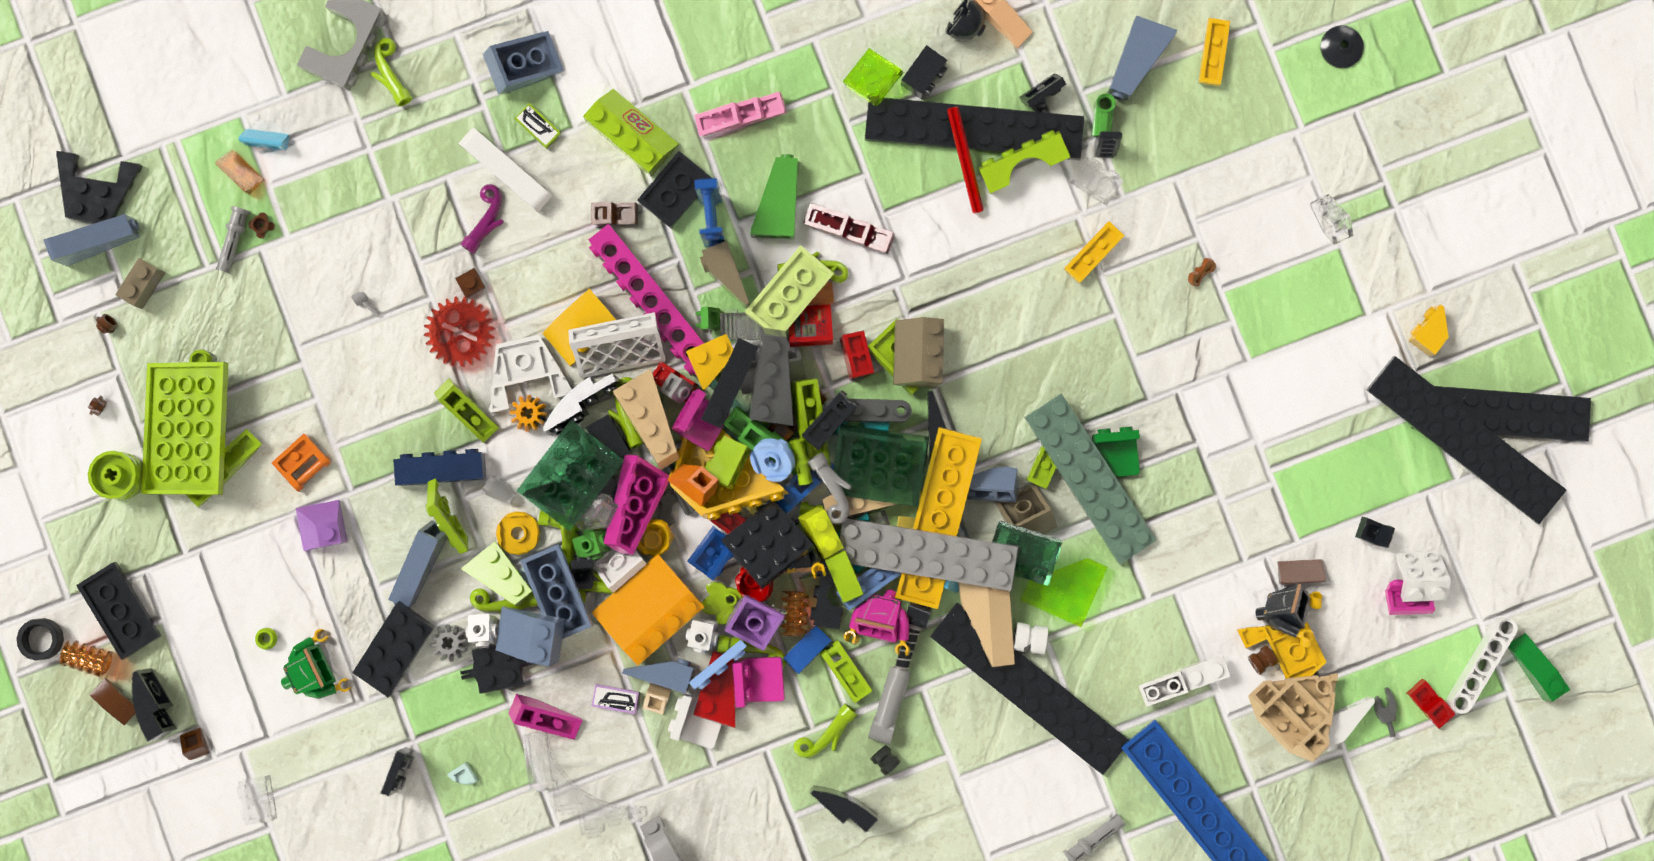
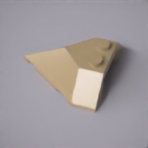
M1338 673L1320 677L1316 675L1287 678L1281 681L1267 680L1263 681L1248 695L1256 719L1289 753L1313 762L1329 747V730L1332 726L1336 695L1334 692Z

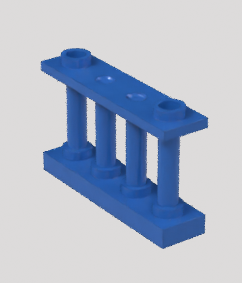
M717 178L694 180L700 204H704L706 229H699V234L704 246L712 247L726 241L722 227H718L716 206H718V203H722V194Z

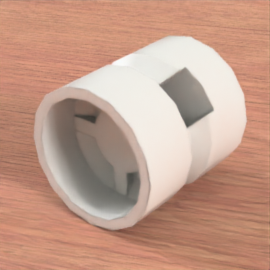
M1017 622L1013 637L1014 650L1026 652L1027 649H1030L1031 653L1044 655L1047 645L1048 627L1035 625L1031 628L1029 624Z

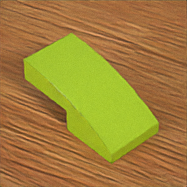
M845 550L825 559L843 603L863 595Z

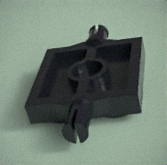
M495 645L489 648L472 650L473 669L460 671V675H463L461 676L462 680L475 677L478 683L479 694L524 685L523 667L536 664L497 651Z

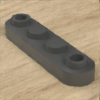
M834 398L829 399V400L825 403L824 409L831 403V401H832ZM850 399L851 401H856L859 406L844 422L904 423L909 420L912 408L904 400ZM841 403L837 406L842 412L846 409ZM902 407L905 413L898 414L897 408Z

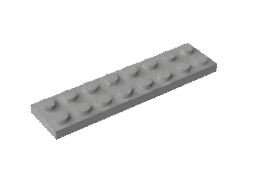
M847 518L842 523L840 535L843 549L839 550L838 553L845 550L850 563L854 565L1011 591L1019 546Z

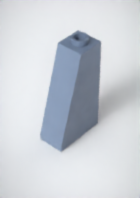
M1136 15L1107 93L1112 94L1116 100H1128L1174 38L1177 30Z
M124 214L59 234L43 241L52 261L70 266L140 238L138 233L140 227L135 218Z
M431 520L418 530L388 599L394 602V605L399 601L409 608L415 604L448 538L445 532L439 530L437 522Z

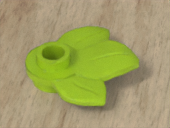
M711 582L706 585L709 596L702 601L704 608L701 611L710 615L716 614L718 625H723L727 623L730 614L742 596L736 588H727L721 582ZM727 596H733L735 601L729 602Z

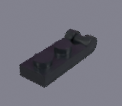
M843 390L839 392L802 434V437L818 451L859 406L856 401H851L846 397L847 394ZM840 403L846 407L843 412L837 408Z

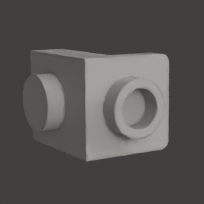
M670 373L660 392L682 405L689 396L693 386L684 379Z

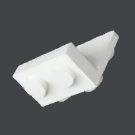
M1405 552L1396 554V561L1404 579L1401 591L1403 602L1447 600L1451 579L1439 552Z
M684 694L683 698H678L675 706L678 714L676 720L671 719L668 732H671L670 738L677 741L682 739L706 748H713L722 724L693 716L698 697Z

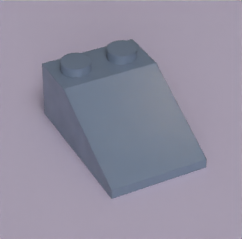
M549 31L491 45L483 53L498 95L518 90L564 71Z
M503 606L496 650L534 664L551 666L559 663L565 619Z

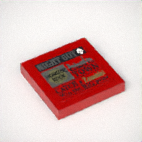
M831 304L806 306L789 327L790 347L834 344Z

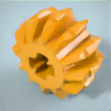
M527 395L525 402V399L520 396V405L516 402L512 403L517 408L516 411H509L511 415H516V417L511 419V422H519L517 424V429L519 430L525 425V432H530L532 425V428L537 431V422L542 425L545 424L540 417L548 415L546 412H541L546 405H538L540 402L538 397L532 402V395ZM527 408L531 411L533 410L531 418L524 417Z

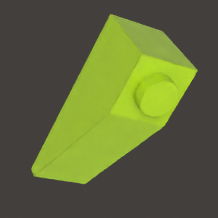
M450 378L434 392L437 400L483 443L499 429L481 408Z

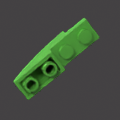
M739 406L733 409L723 424L739 436L738 440L751 450L763 439L785 440L775 431H769L757 420L749 419V414ZM785 440L788 443V448L792 451L791 444ZM773 457L768 458L776 464V460ZM796 468L793 469L791 474H797Z

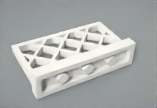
M655 312L568 330L569 344L575 357L580 378L666 361ZM655 333L651 341L642 338L644 335ZM625 339H633L629 346L621 342ZM638 342L646 345L642 352L634 349ZM611 343L612 345L606 350L600 347V344ZM616 347L625 350L621 356L612 353ZM580 348H591L587 354L578 351ZM652 348L659 351L660 355L651 357L647 353ZM595 351L604 354L600 360L591 357ZM629 353L638 356L636 360L632 361L625 358ZM608 357L616 360L615 364L607 365L604 362ZM587 361L595 365L592 369L583 370V365Z

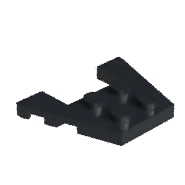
M56 151L65 218L98 223L116 217L124 203V197L128 190H131L134 184L133 181L137 174L141 172L143 165L120 161L117 182L100 181L76 177L79 155Z

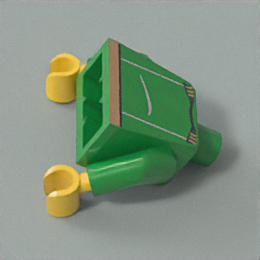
M317 629L314 637L311 638L309 636L293 646L288 657V663L283 666L286 676L281 679V685L284 689L292 688L295 694L303 693L306 697L321 699L336 694L338 690L347 692L351 688L344 689L341 687V682L349 680L348 678H343L338 684H333L336 682L331 668L320 645H315L316 642L324 643L329 639V636L323 639L318 638L319 633L323 632L324 629Z

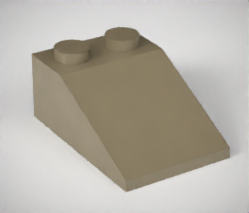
M727 241L702 250L704 256L700 257L705 273L710 272L712 278L747 309L750 304Z

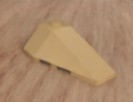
M958 582L961 605L964 611L967 612L973 629L976 630L991 666L1014 665L1010 592L1008 590Z

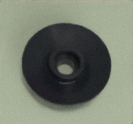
M1345 25L1329 29L1322 37L1320 43L1322 57L1329 65L1336 68L1353 66L1360 60L1364 50V43L1360 34L1355 29ZM1341 42H1346L1347 48H1342Z

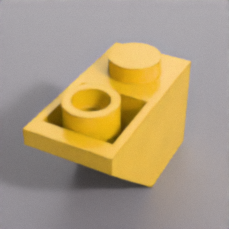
M1441 304L1435 307L1431 306L1424 313L1423 317L1425 319L1421 325L1418 323L1410 332L1412 337L1409 339V342L1429 357L1436 355L1449 338L1445 309Z

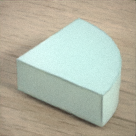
M468 762L447 774L451 780L460 784H473L479 781Z

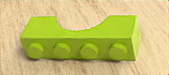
M1051 130L1041 135L1043 139L1036 142L1033 139L1021 144V149L1014 151L1012 148L1001 153L1002 157L994 160V158L983 161L979 170L989 193L991 194L1010 185V175L1017 163L1026 158L1041 159L1049 166L1070 158L1061 134L1059 132L1054 133V130Z

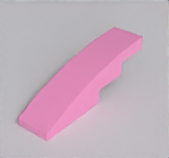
M776 92L761 98L754 97L739 103L733 102L694 116L699 136H706L787 114L782 93Z

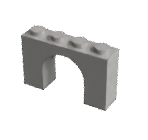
M328 0L325 7L331 13L354 23L357 31L356 42L350 51L340 56H329L306 46L297 66L303 71L349 91L351 86L354 87L357 83V74L360 67H364L366 64L369 48H372L376 43V34L379 28L381 29L385 24L386 13L380 7L364 0Z

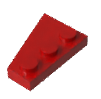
M713 651L709 665L723 654ZM733 658L726 663L728 668L720 675H717L715 672L709 677L711 682L701 689L693 716L735 728Z

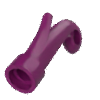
M487 184L480 190L481 199L491 204L469 235L465 236L460 243L463 248L473 254L476 253L483 239L491 231L504 223L502 219L493 222L502 203V193L493 184ZM488 191H492L494 193V197L488 198L486 196V193Z

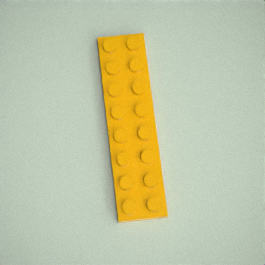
M939 427L913 529L957 536L982 438ZM901 573L895 598L938 609L946 580Z

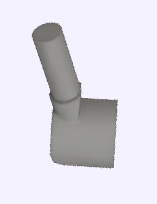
M357 292L352 295V299L357 306L364 303L365 307L375 317L380 314L370 304L365 293Z

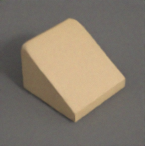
M650 683L643 709L664 715L671 689Z

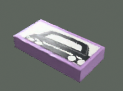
M596 684L592 706L636 714L639 692Z

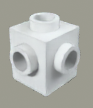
M490 614L468 615V626L466 627L468 642L475 644L476 648H489V644H497L499 630L497 617Z
M702 618L692 620L691 627H688L686 632V640H689L688 646L694 647L693 651L706 653L707 650H711L717 645L719 640V633L716 632L718 622Z

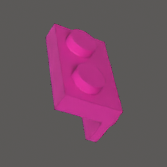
M1397 579L1389 582L1385 590L1389 615L1434 613V601L1403 602L1401 599L1403 580Z

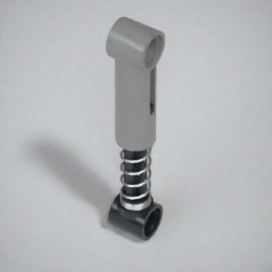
M912 602L909 604L907 610L909 640H906V644L910 647V654L906 656V647L902 646L900 655L895 659L897 661L896 665L890 666L868 739L887 745L891 742L895 723L911 676L908 670L910 669L909 664L913 660V652H916L914 649L915 645L919 643L917 641L918 636L921 635L922 629L927 626L932 610L931 607Z

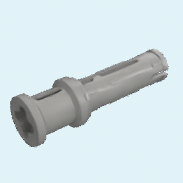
M231 206L230 220L225 225L228 231L216 267L217 270L230 273L240 234L245 232L244 225L247 215L251 213V211Z
M1115 814V816L1085 839H1078L1076 845L1068 851L1064 850L1063 853L1069 861H1080L1087 855L1091 856L1093 849L1126 824L1118 814Z

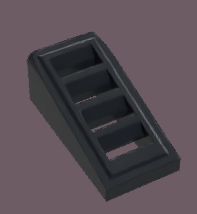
M1101 131L1094 142L1095 157H1116L1122 133Z

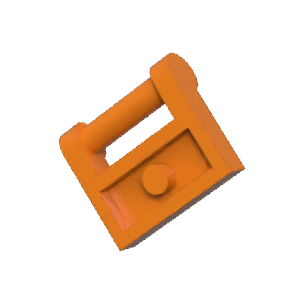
M304 433L271 463L290 485L300 492L307 481L324 466L327 467L332 462L309 436ZM315 455L319 460L296 479L293 474Z

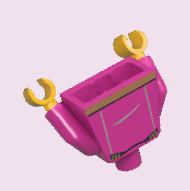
M888 589L883 597L871 595L867 601L857 606L853 610L849 624L851 629L845 632L844 640L849 642L850 636L853 635L852 644L856 645L860 641L859 634L894 643L900 640L895 651L900 655V648L905 646V653L908 656L910 654V647L906 644V640H909V620L906 611L902 609L901 602L895 598L896 592Z

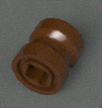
M1267 645L1260 648V652L1257 654L1252 653L1247 657L1258 675L1266 672L1268 667H1274L1278 664L1276 656Z

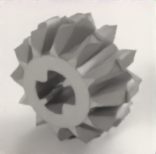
M446 624L445 631L439 627L437 628L439 635L432 634L431 636L437 642L431 643L430 647L437 646L438 648L433 654L438 655L441 653L440 660L442 661L448 656L449 662L454 661V655L460 659L462 658L460 651L466 652L468 650L465 646H462V643H468V639L461 638L466 632L461 631L457 633L459 630L458 625H455L451 630L450 624ZM447 637H448V639H453V641H454V642H452V644H451V645H452V649H451V646H450V647H446V645H445V644L448 642L447 639H446Z

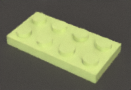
M800 245L744 313L762 328L786 331L834 273Z

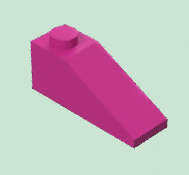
M519 694L515 695L508 713L512 722L516 725L575 740L582 723V718L540 700Z

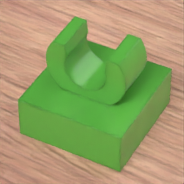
M701 307V311L695 313L696 316H701V323L696 324V327L711 331L721 330L720 308Z

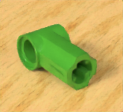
M1101 94L1094 103L1091 137L1097 138L1101 131L1111 132L1113 112L1116 105L1115 99L1111 94ZM1107 100L1110 104V109H1102L1099 101Z

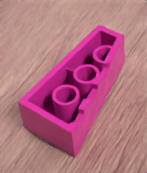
M625 455L604 539L605 545L621 554H634L669 483L668 477L670 475L637 455Z

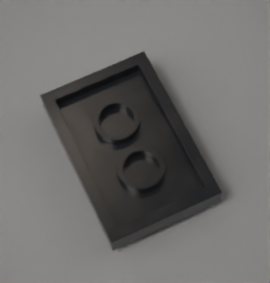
M678 151L637 201L671 229L698 198L694 180L712 179V177Z

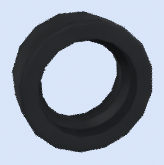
M47 618L32 619L24 623L18 631L16 641L20 653L26 658L36 661L50 659L57 655L62 648L64 637L63 631L56 622ZM38 626L46 627L52 635L51 646L44 652H36L29 645L28 637L30 631Z

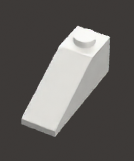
M1367 696L1333 712L1332 726L1329 730L1330 741L1327 748L1328 751L1339 748V743L1347 739L1375 703L1373 697Z

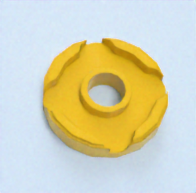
M516 511L508 513L501 519L497 525L496 537L498 544L506 552L522 555L529 553L536 547L540 540L541 531L538 522L533 516L526 512ZM516 527H521L524 530V536L519 540L515 539L512 534Z

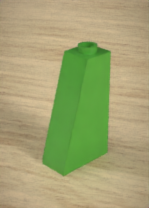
M782 154L781 157L775 158L751 227V238L795 239L798 158H794V155Z

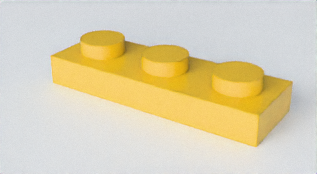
M1208 18L1198 83L1214 86L1221 85L1230 21Z
M1108 221L1067 264L1064 270L1080 284L1125 235Z

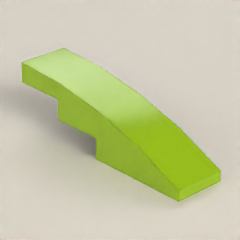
M248 429L244 430L225 447L223 485L262 446ZM213 495L186 496L199 508Z

